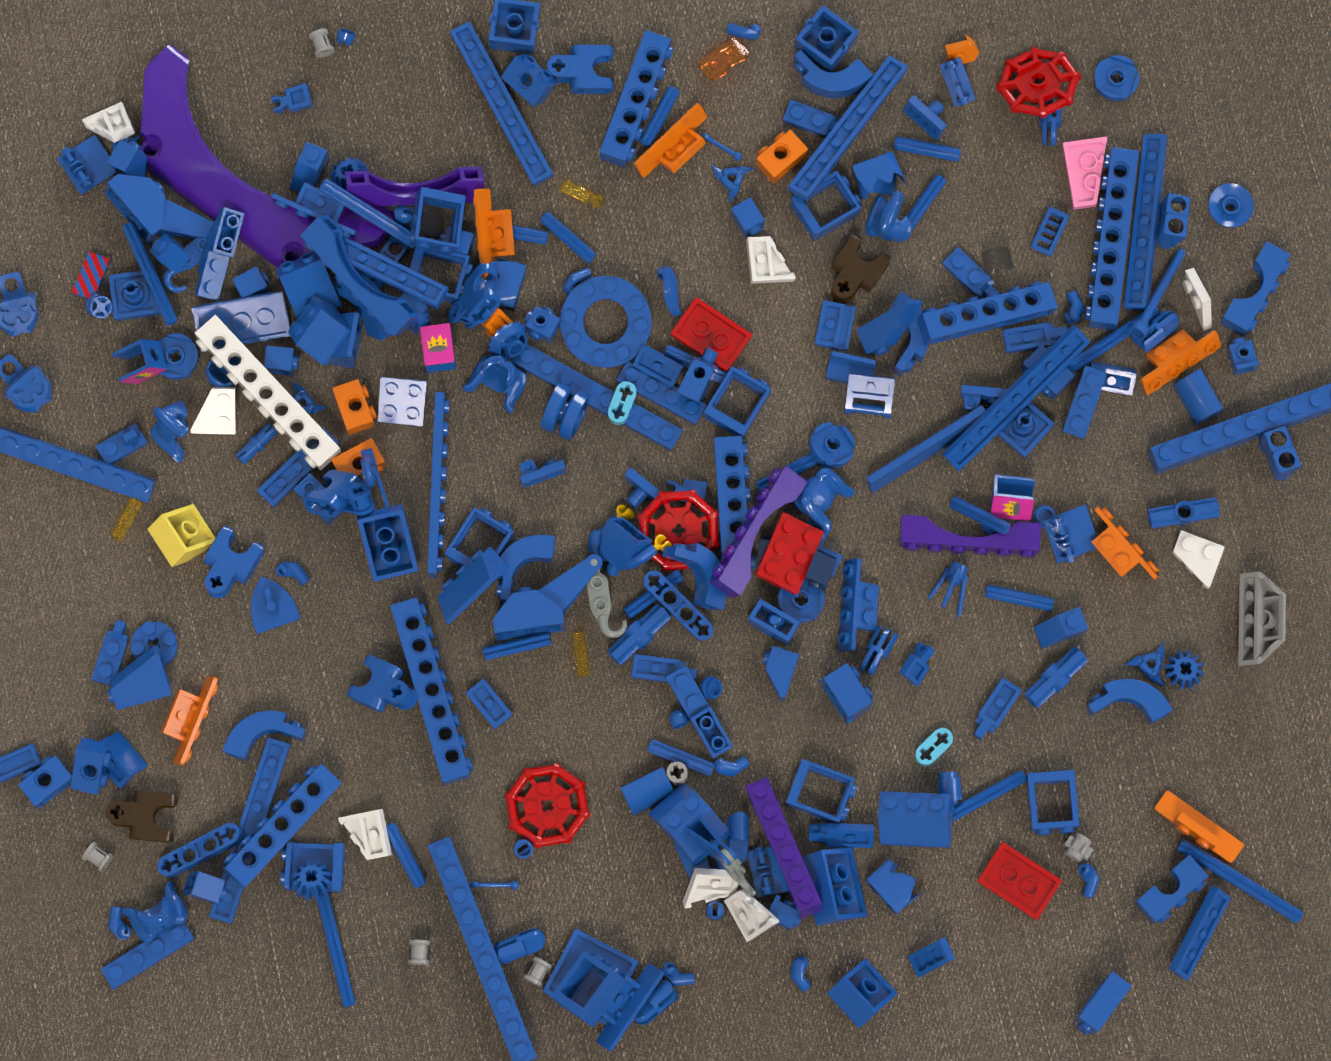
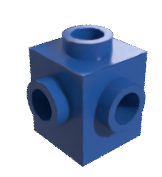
M536 306L533 312H528L524 320L526 332H528L529 337L536 341L542 339L551 344L560 327L561 319L555 316L551 309L547 307H542L541 309Z

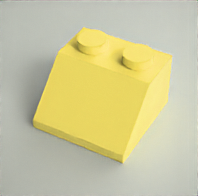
M194 504L161 514L147 529L171 567L193 559L210 548L216 539Z

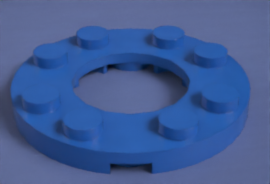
M613 276L594 277L579 284L565 300L560 316L562 337L569 350L581 361L600 368L617 367L633 360L638 355L641 346L648 342L652 329L651 310L644 295L628 281ZM599 300L618 302L625 309L628 316V327L625 334L618 341L611 344H600L593 341L587 335L584 328V316L587 309Z

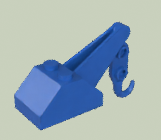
M117 174L107 182L103 193L128 222L134 223L138 234L146 244H150L159 234L163 235L164 233L170 236L195 239L184 248L191 258L178 273L190 270L200 263L214 222L165 199L163 187L159 182H153L151 178ZM168 268L163 277L167 289L176 293L186 290L185 285L176 287L172 284L171 279L176 273Z
M373 449L361 450L362 474L364 482L370 488L368 496L374 501L372 487L375 486L377 480L386 508L378 510L374 508L372 512L366 515H357V522L373 582L419 571L403 505H389L377 469Z

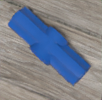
M1216 497L1190 502L1181 501L1178 504L1147 509V518L1151 529L1174 525L1184 526L1191 522L1219 518L1220 509ZM1178 509H1186L1189 517H1180Z
M656 604L642 619L632 623L626 629L624 635L607 650V653L618 665L622 666L634 653L646 647L653 640L654 635L671 620V617L663 607Z
M1073 647L1060 661L1052 664L1040 676L1041 679L1026 691L1024 696L1027 701L1037 709L1041 707L1055 692L1058 693L1071 681V677L1088 662L1085 655L1079 649Z

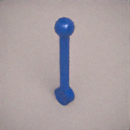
M703 132L701 134L705 141H709L729 153L736 161L742 159L740 152L732 151L711 138L707 133Z
M512 881L511 883L470 882V887H506L516 890L519 888V883L517 881Z

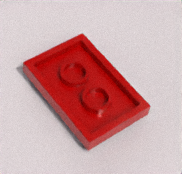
M696 297L674 327L670 336L702 356L706 347L718 352L713 364L728 372L753 337V334Z
M782 512L754 576L793 595H797L824 532Z
M1004 842L1001 843L977 880V883L1036 921L1062 882L1061 879Z

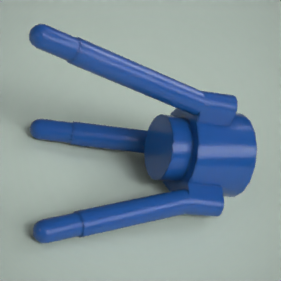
M952 562L949 568H945L943 575L928 595V599H932L947 578V582L950 584L941 604V607L945 608L954 586H960L961 583L957 607V617H960L963 609L966 584L969 579L966 576L968 568L960 563Z

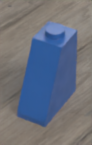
M158 645L150 648L110 680V689H107L110 703L115 702L117 710L172 695L170 681Z

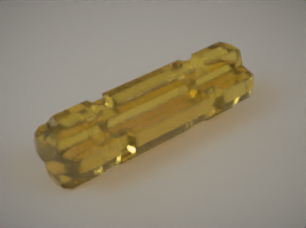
M564 180L561 185V192L568 195L570 193L572 197L587 204L590 202L596 208H600L604 201L602 195L598 193L593 194V191L578 184L574 185L569 180Z
M130 498L127 503L128 507L124 509L116 523L117 527H114L111 532V536L118 541L124 539L125 531H128L137 515L136 511H139L142 506L141 501L136 498Z
M584 632L572 633V641L575 644L573 647L576 665H578L577 674L578 677L590 676L589 665H587L588 656L586 644H584Z

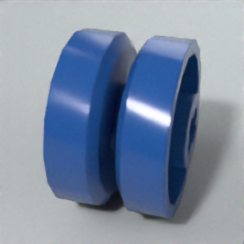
M560 382L547 404L540 429L552 433L559 426V437L571 441L584 419L590 395L579 390L571 398V387Z

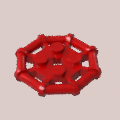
M1031 47V50L1011 60L1007 59L1004 62L1005 67L1000 82L996 85V90L998 93H1001L1010 106V111L1014 114L1019 112L1040 116L1043 119L1047 115L1073 104V97L1078 82L1081 80V74L1075 70L1068 60L1067 54L1063 51L1057 53ZM1038 58L1046 59V60H1052V61H1051V62H1050V61H1047V63H1042V60H1040V59H1038ZM1033 59L1032 61L1021 66V64ZM1058 65H1061L1066 73H1061L1057 68ZM1015 71L1018 74L1017 78L1015 77V80L1009 81L1012 72ZM1037 78L1038 80H1044L1041 84H1035V79ZM1062 82H1069L1066 92L1061 90ZM1011 89H1016L1020 94L1017 99L1010 92ZM1054 97L1059 98V100L1044 106V102ZM1025 101H1028L1030 104L1033 105L1039 104L1040 107L1025 105L1023 103Z
M694 489L690 491H659L658 496L641 514L638 513L639 530L649 537L648 522L655 524V538L658 535L666 537L661 545L666 541H669L672 544L671 546L674 543L685 545L696 544L702 541L707 543L704 547L711 552L720 545L718 542L717 520L719 513L706 503ZM686 500L685 506L670 507L668 501ZM693 502L705 515L698 517L689 509L691 503ZM664 504L666 509L657 519L652 518V514ZM708 520L709 538L702 536V522ZM676 524H680L681 528H685V532H682L681 536L672 533V529L676 528ZM655 538L651 539L652 545L655 544ZM658 552L651 558L664 572L667 570L690 569L682 562L670 561L669 558L662 557Z
M560 763L522 769L523 772L508 793L504 795L510 831H515L533 844L536 849L544 846L572 843L571 840L591 815L587 805L586 783L562 768ZM552 774L551 781L536 783L533 777ZM557 776L573 787L569 790L562 788L556 783ZM529 780L532 785L531 789L525 797L517 796ZM575 792L579 810L571 809L570 795ZM551 800L553 810L542 811L543 805L541 803ZM516 802L523 803L525 816L519 820ZM570 815L577 816L567 831H565L563 824ZM528 821L539 829L538 835L536 836L522 825ZM548 829H559L561 833L560 835L542 837L543 832Z

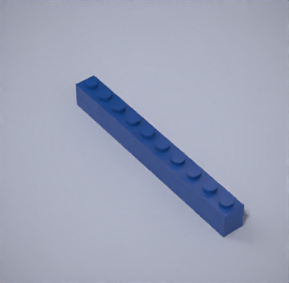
M1331 384L1151 447L1147 455L1155 475L1260 438L1265 432L1283 426L1288 428L1330 413Z
M450 837L427 845L512 1061L537 1060L538 1058Z

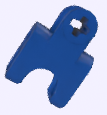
M574 45L571 47V55L552 56L548 60L547 71L552 74V78L558 83H570V91L572 93L610 94L614 90L613 81L610 78L596 75L593 68L598 63L612 60L614 49L609 45ZM556 66H560V72L556 71Z
M481 263L466 279L463 294L452 304L449 310L448 319L451 323L461 322L464 323L466 328L473 329L476 324L486 322L501 303L500 293L492 290L498 278L497 268L494 265ZM489 273L485 279L481 278L482 274Z
M329 470L323 476L325 489L310 490L303 497V504L308 512L332 518L337 517L341 512L362 516L372 512L375 508L374 501L368 496L370 488L367 484L363 483L360 477L355 474L337 470Z
M228 526L222 527L204 559V563L212 567L205 578V586L209 595L217 599L223 598L229 593L235 581L245 585L265 553L264 545L255 542L248 551L241 554L234 553L230 549L234 539V531ZM220 581L222 586H217L216 588H214L213 583L218 584Z
M368 654L363 665L368 666L372 672L370 681L363 687L350 686L346 695L353 701L379 713H383L387 703L405 711L413 708L417 702V693L403 681H400L404 671L393 664Z

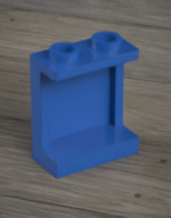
M307 252L301 258L295 261L284 262L279 268L275 269L296 318L299 317L313 296L334 304L336 308L341 306L327 270L316 252Z
M288 841L287 847L282 848V861H286L285 871L281 870L280 884L284 885L286 891H295L292 886L294 882L292 876L293 873H298V866L304 868L306 861L310 865L317 861L319 862V867L325 865L328 870L327 872H330L332 875V888L327 890V892L343 893L346 846L344 843L330 845L293 843Z

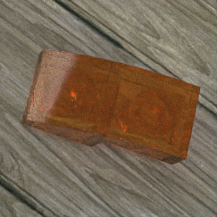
M735 37L710 53L698 66L714 81L729 73L732 66L747 59L750 52Z

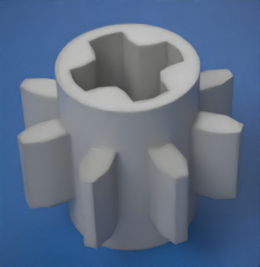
M1079 833L1075 837L1070 835L1063 845L1068 848L1065 854L1077 862H1081L1082 858L1087 860L1094 850L1090 847L1092 841Z

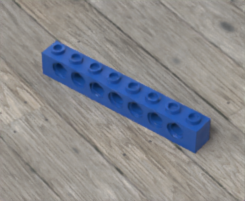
M1112 147L1110 153L1105 154L1104 167L1107 168V176L1103 175L1101 189H1105L1104 197H1100L1098 210L1102 211L1101 219H1097L1096 232H1099V240H1095L1093 254H1097L1096 262H1092L1090 276H1094L1093 284H1089L1087 296L1091 298V305L1086 306L1085 319L1089 320L1088 327L1115 331L1118 325L1139 155L1137 150ZM1121 170L1125 176L1117 177L1114 171ZM1111 192H1119L1122 198H1113ZM1116 213L1119 216V220H1111L1108 214ZM1109 234L1114 235L1117 241L1109 242L1105 236ZM1105 256H1110V257H1112L1113 260H1114V263H1113V264H1107V263H1105L1104 260H1103V257H1105ZM1108 278L1111 281V285H1103L1100 279ZM1101 299L1106 300L1109 306L1102 308L1098 305L1097 301Z
M416 597L390 605L443 785L471 778L469 771L473 770L470 757L465 758L462 750L467 748L463 735L458 736L456 727L460 726L457 713H451L449 706L454 704L450 690L445 691L443 683L447 682L443 668L438 669L436 661L440 660L437 646L432 647L430 639L434 638L430 624L425 625L423 617L427 616L424 603L419 604ZM410 620L419 621V626L415 630H410L407 628V623ZM416 642H424L426 644L425 649L421 652L415 651L413 646ZM425 663L433 666L432 671L428 674L420 672V667ZM429 686H437L439 692L435 696H429L426 693ZM438 707L446 710L442 718H435L433 716V711ZM448 729L452 732V737L449 740H442L439 738L440 732ZM449 752H457L459 754L456 762L450 763L446 760Z

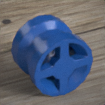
M93 294L86 300L85 308L91 316L105 318L112 311V303L105 296Z

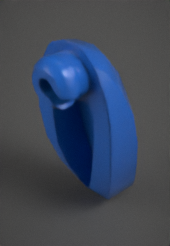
M667 266L665 268L660 267L657 269V278L663 280V293L667 308L673 316L682 315L679 307L676 275L673 269Z

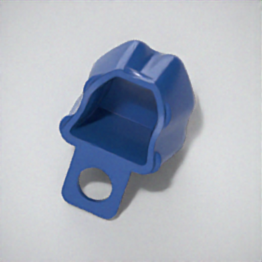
M19 272L1 275L0 289L3 299H0V328L12 337H16L20 333H31L39 318L35 293L25 292ZM14 278L17 280L18 288L15 291H8L5 288V281L7 279Z
M7 354L0 360V377L7 383L3 394L17 409L37 413L43 404L51 401V383L42 373L40 367L30 366L24 369L11 354ZM5 362H12L15 365L16 369L12 375H5L3 373L2 366Z

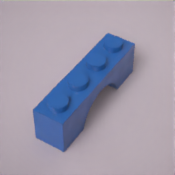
M1266 241L1252 266L1260 279L1259 292L1246 299L1234 298L1220 324L1243 337L1247 331L1252 332L1258 322L1255 316L1258 311L1264 312L1269 303L1266 297L1269 292L1274 294L1280 282L1276 279L1280 273L1283 275L1286 273L1291 264L1287 261L1291 254Z

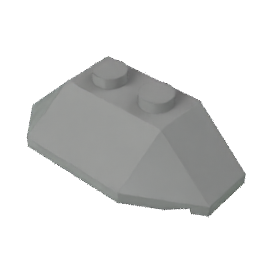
M1262 572L1240 574L1238 666L1258 665L1285 641L1286 594Z

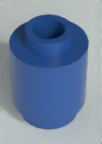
M957 771L939 773V779H937L938 794H950L955 805H957L958 800L962 799L961 779L958 777Z

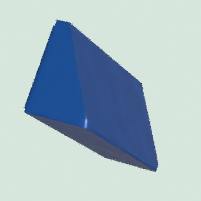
M1091 361V368L1107 373L1102 390L1132 396L1137 375L1136 369Z

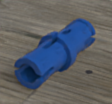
M267 423L254 437L251 436L249 438V442L235 456L246 465L256 453L264 450V446L278 432Z

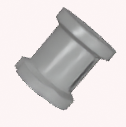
M318 29L309 34V38L315 46V56L317 58L329 56L335 51L334 47L330 45L327 29Z
M681 762L671 763L667 768V777L670 783L675 786L685 783L688 777L686 766ZM674 769L683 772L681 778L676 779V776H671L674 774Z
M96 842L91 843L82 856V860H88L97 866L100 872L106 869L113 858L111 853L107 854L97 847Z
M409 940L411 959L408 960V964L429 965L427 952L430 941Z
M534 956V962L529 972L524 974L523 978L538 987H542V981L547 971L551 970L552 965Z

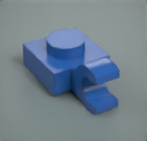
M919 642L915 648L916 655L912 653L909 655L899 673L911 684L919 686L930 668L926 663L932 657L935 650L930 645L925 646Z

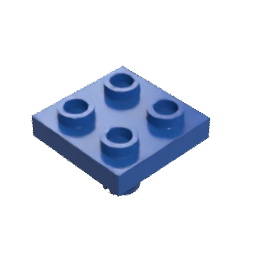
M142 271L109 275L115 321L161 315Z
M1029 402L997 436L1025 459L1054 427L1055 423Z

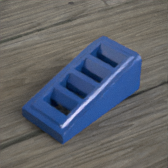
M1049 206L1030 248L1051 257L1070 215ZM1050 215L1062 220L1061 224L1050 220ZM1046 223L1058 228L1057 233L1046 228ZM1042 232L1054 236V240L1052 241L1041 236ZM1038 240L1050 244V248L1048 249L1037 244Z

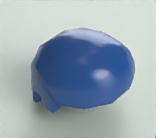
M234 356L230 359L229 364L237 366L240 364V360ZM212 360L209 361L206 366L205 375L210 384L215 387H233L235 385L227 377L229 372L223 366L219 368Z

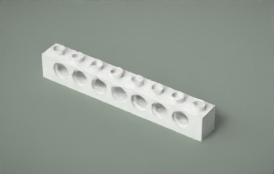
M216 315L195 332L198 339L195 341L196 344L204 352L208 349L213 355L211 360L219 368L223 366L229 372L227 377L235 385L239 383L244 388L242 393L249 401L255 400L260 405L257 409L265 418L270 416L276 422L273 424L275 429L281 435L286 433L290 437V445L297 452L300 449L306 455L304 459L312 468L317 466L321 471L331 462L332 458L341 453L338 445ZM217 340H224L226 345L222 349L214 348V343ZM234 356L241 358V362L237 366L229 364L230 359ZM248 373H255L257 378L254 382H246L245 376ZM263 390H271L273 392L272 396L269 399H262L260 394ZM285 406L288 408V412L284 416H279L275 413L278 407ZM294 423H302L304 425L303 430L298 433L293 432L291 427ZM309 440H318L319 446L316 449H309L307 447Z

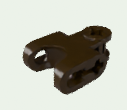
M853 234L831 266V269L839 274L832 285V299L836 303L847 304L853 299L859 288L870 293L888 268L891 256L883 252L874 261L866 262L862 260L857 253L861 247L862 238ZM843 288L847 289V291H843V293L839 292V290H842Z
M134 791L133 802L117 800L109 803L105 811L106 817L115 826L130 827L129 839L171 843L174 841L173 832L169 829L158 827L155 824V816L163 808L176 807L179 797L167 793ZM118 808H120L124 815H120L119 819H116L113 812H117Z

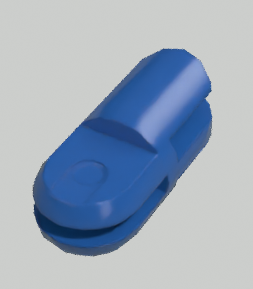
M1048 100V105L1053 103L1054 100ZM1062 108L1057 110L1056 117H1054V112L1043 119L1039 116V126L1042 127V143L1044 146H1048L1049 129H1051V146L1057 144V132L1062 123Z
M1171 310L1164 311L1148 323L1149 332L1145 339L1141 340L1132 336L1131 340L1143 349L1144 352L1148 353L1177 328L1179 317Z
M878 625L867 645L866 650L868 653L861 665L862 672H865L874 655L876 656L870 666L868 675H873L882 659H887L899 637V634L894 633L884 651L883 648L891 633V630L886 628L875 646L883 629L881 625Z
M736 812L727 819L726 827L731 835L726 838V845L743 863L749 854L750 822L746 813Z
M532 928L497 942L494 948L500 963L506 964L541 950L545 945L546 939L541 930Z
M663 980L655 987L646 1003L633 1019L637 1024H649L679 998V994L668 980Z

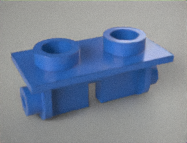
M961 57L939 65L954 107L976 100Z

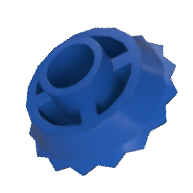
M517 321L516 323L510 322L508 325H503L491 337L492 341L489 343L490 348L488 351L491 352V355L500 356L504 359H511L519 355L527 344L524 324H520Z

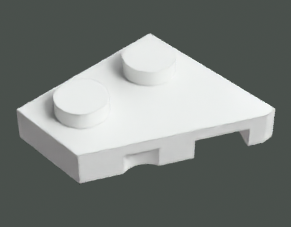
M122 102L82 119L87 129L114 143L135 134Z
M770 236L748 237L746 239L751 284L794 282V273H791L786 266L784 257L777 251L776 245Z
M1195 269L1185 270L1186 280L1183 281L1184 289L1190 295L1203 331L1211 329V299Z
M213 387L191 429V433L236 434V387Z
M1181 530L1172 554L1186 565V568L1203 583L1205 588L1209 589L1225 547Z
M383 809L338 818L340 824H344L350 832L351 839L360 847L361 853L367 860L392 855Z
M695 868L682 901L684 908H691V903L703 899L708 903L718 898L732 896L735 894L739 884L729 876L726 870Z
M744 889L724 900L746 942L753 940L779 923V920Z

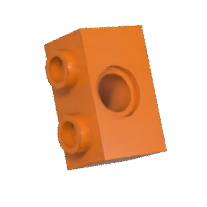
M791 129L786 134L784 132L780 133L774 139V144L769 148L767 146L763 147L757 153V167L773 184L808 156V148ZM784 152L786 157L778 159L775 153Z
M359 379L332 388L349 435L375 427L373 419H376L377 416L373 405H367L366 398L369 397L365 384L360 385ZM354 402L362 404V407L357 411L350 409V405Z
M372 438L331 459L337 471L355 474L362 480L364 479L362 469H355L354 464L362 460L361 450L372 448L379 474L386 467L385 461Z

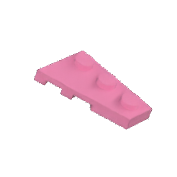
M1107 137L1064 142L1062 144L1073 210L1096 207Z

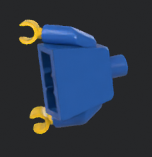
M619 505L616 509L617 515L609 518L600 530L601 545L599 553L609 561L605 572L611 576H618L620 570L636 569L655 556L657 550L663 551L664 547H671L672 545L669 541L661 545L666 539L664 535H658L655 538V544L652 545V540L629 522L633 518L634 512L630 508L627 509L625 505Z

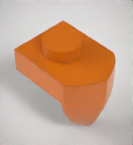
M964 35V41L945 45L947 60L951 61L961 57L963 64L973 62L979 54L978 47L973 39L968 35Z

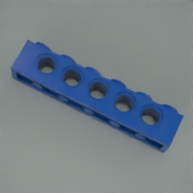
M645 30L600 150L601 160L625 168L628 161L632 162L636 151L633 146L635 141H640L643 133V128H641L643 120L647 121L650 115L651 108L648 107L651 100L655 101L659 89L656 87L658 80H663L666 68L663 67L666 59H671L674 47H671V38ZM649 56H656L659 60L649 62L647 58ZM642 76L651 78L647 83H643L639 79ZM640 96L644 100L640 103H635L632 101V98ZM632 116L636 121L634 123H626L624 119ZM619 137H626L628 142L620 144L616 140Z
M1041 281L1031 283L1027 288L1014 287L1007 290V293L999 294V292H993L983 299L973 297L967 299L962 304L957 305V302L945 305L942 309L936 310L935 307L926 309L922 312L917 322L925 346L1052 315L1058 306L1050 282L1042 284ZM1025 298L1031 299L1033 305L1026 303ZM1004 303H1008L1012 310L1006 309ZM983 308L988 309L991 315H986L983 312ZM961 313L967 314L970 321L964 320ZM940 319L947 320L949 326H944Z
M742 436L714 437L722 560L724 559L723 553L725 549L736 538L734 533L730 531V527L734 524L744 525L747 520L745 517L748 512L746 501H750V487L745 488V479H749L748 465H744L743 456H747V443H742ZM728 457H734L738 463L735 466H729L725 460ZM735 479L740 485L732 489L727 486V482ZM731 502H738L741 508L738 511H732L728 505ZM751 555V569H755L754 555Z
M322 764L317 767L312 765L304 773L306 779L301 784L296 782L288 791L290 796L285 801L279 800L271 809L274 813L270 818L264 817L255 826L258 831L253 836L248 834L240 842L242 848L236 854L232 851L223 861L226 865L222 869L242 888H245L340 786L341 782ZM309 783L317 786L318 793L316 796H311L307 793ZM296 800L301 803L302 810L300 813H294L291 810L292 801ZM277 818H282L286 822V828L283 831L275 827V820ZM261 835H266L270 839L268 848H262L259 845L258 840ZM246 852L251 853L254 857V862L251 866L243 863L242 857Z

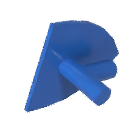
M261 577L251 599V616L256 633L259 634L301 619L298 609L288 592L276 582Z

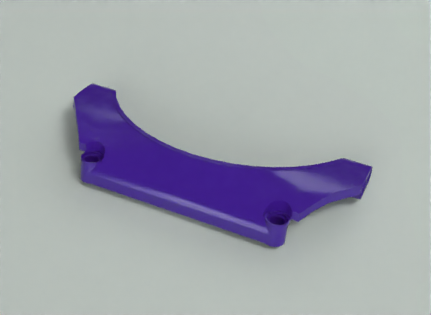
M171 44L168 45L149 63L144 72L141 137L146 140L141 144V151L144 154L154 155L147 156L146 170L214 221L222 207L245 213L238 239L276 268H279L282 263L288 260L295 261L301 258L307 252H315L306 247L304 244L305 240L300 236L316 219L315 217L309 215L308 219L296 214V209L289 205L285 209L274 204L276 199L237 178L211 153L202 140L189 109L186 78L190 58ZM371 206L396 222L395 212L389 207ZM347 207L344 208L338 220L339 224L358 232L356 237L350 235L349 239L365 247L373 246L376 248L389 235Z

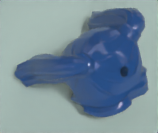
M894 191L888 203L883 196L877 195L866 222L865 229L868 236H879L884 240L898 243L909 239L911 235L910 220L904 216L899 221L897 217L903 202V193Z
M486 355L478 362L471 378L463 385L462 389L471 393L483 383L496 392L506 394L503 405L504 409L511 414L514 411L513 407L525 388L526 373L517 369L511 361L503 357Z
M178 401L162 409L159 407L153 409L157 422L150 430V434L157 445L170 454L177 463L184 459V451L176 441L175 436L183 438L189 431L188 425L184 420L187 417V408L184 402Z
M822 468L815 477L807 480L798 499L793 501L798 510L809 515L822 527L824 533H830L832 524L824 512L829 509L836 494L843 497H851L854 495L855 489L849 487L833 470Z
M171 881L166 884L163 890L164 898L154 907L143 912L137 911L134 908H123L122 914L129 918L135 933L145 943H150L157 933L173 924L178 925L187 921V910L174 889V883Z

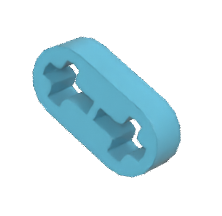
M625 381L617 386L609 406L608 418L615 425H622L627 421L635 402L637 391L631 382ZM630 388L632 396L627 395L625 402L622 401L623 393L620 391ZM619 406H623L622 414L624 417L619 416L618 419H615V415L612 412H617Z
M946 728L935 730L917 748L915 752L917 763L921 766L933 764L952 744V733ZM937 734L941 736L946 734L948 736L946 739L948 743L942 742L936 747L934 744L938 740ZM932 748L933 751L930 754L931 760H922L920 758L922 755L920 751L923 750L924 752H926L927 750Z

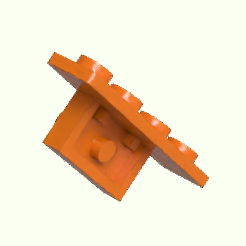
M696 103L681 119L672 125L660 139L638 158L634 165L640 176L645 178L659 163L672 173H675L706 144L704 138L694 132L707 118L699 103Z
M474 189L473 203L476 212L475 226L477 228V249L479 251L480 264H490V262L496 261L494 257L515 255L511 209L492 211L490 189ZM489 273L482 274L481 278L485 279Z
M1183 329L1146 353L1147 359L1156 369L1141 378L1144 393L1149 395L1158 390L1161 386L1178 377L1181 373L1219 349L1221 343L1218 333L1214 330L1196 342Z
M1097 506L1094 510L1109 527L1092 541L1093 545L1121 577L1140 563L1152 578L1157 580L1159 576L1156 573L1159 569L1151 560L1146 562L1141 556L1144 553L1136 543L1131 544L1126 539L1129 534L1121 525L1116 527L1111 521L1114 518L1105 507L1101 510Z
M207 676L199 697L181 689H178L160 732L181 741L173 760L174 764L184 765L191 757V746L193 741L197 740L201 731L200 723L207 716L210 698L216 694L218 684H216L218 678L214 676Z
M1170 791L1164 793L1154 808L1155 811L1174 823L1181 833L1187 836L1191 835L1196 839L1198 845L1205 849L1209 848L1229 863L1235 860L1244 847L1241 841Z

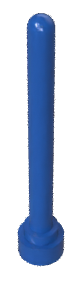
M1178 249L1141 318L1133 321L1129 333L1133 337L1142 340L1148 334V322L1185 256L1183 249Z

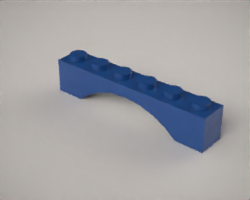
M328 215L318 216L300 235L305 240L304 244L306 247L318 254L321 263L330 268L336 274V279L351 290L350 293L354 299L361 301L365 305L367 313L382 324L381 327L387 334L392 336L402 334L419 316L404 298L384 294L361 278L347 255L342 230Z

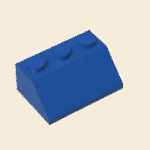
M491 547L484 553L480 549L471 558L473 563L469 567L465 564L456 572L458 578L455 581L450 578L441 587L443 592L438 596L445 622L448 625L509 568Z
M880 791L878 810L880 844L951 848L955 802L951 795Z
M853 848L820 850L802 856L822 902V911L813 914L816 926L835 924L868 916Z

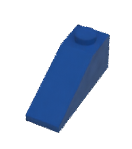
M906 300L858 328L857 332L866 355L876 354V356H882L887 354L889 348L896 345L921 306V301Z

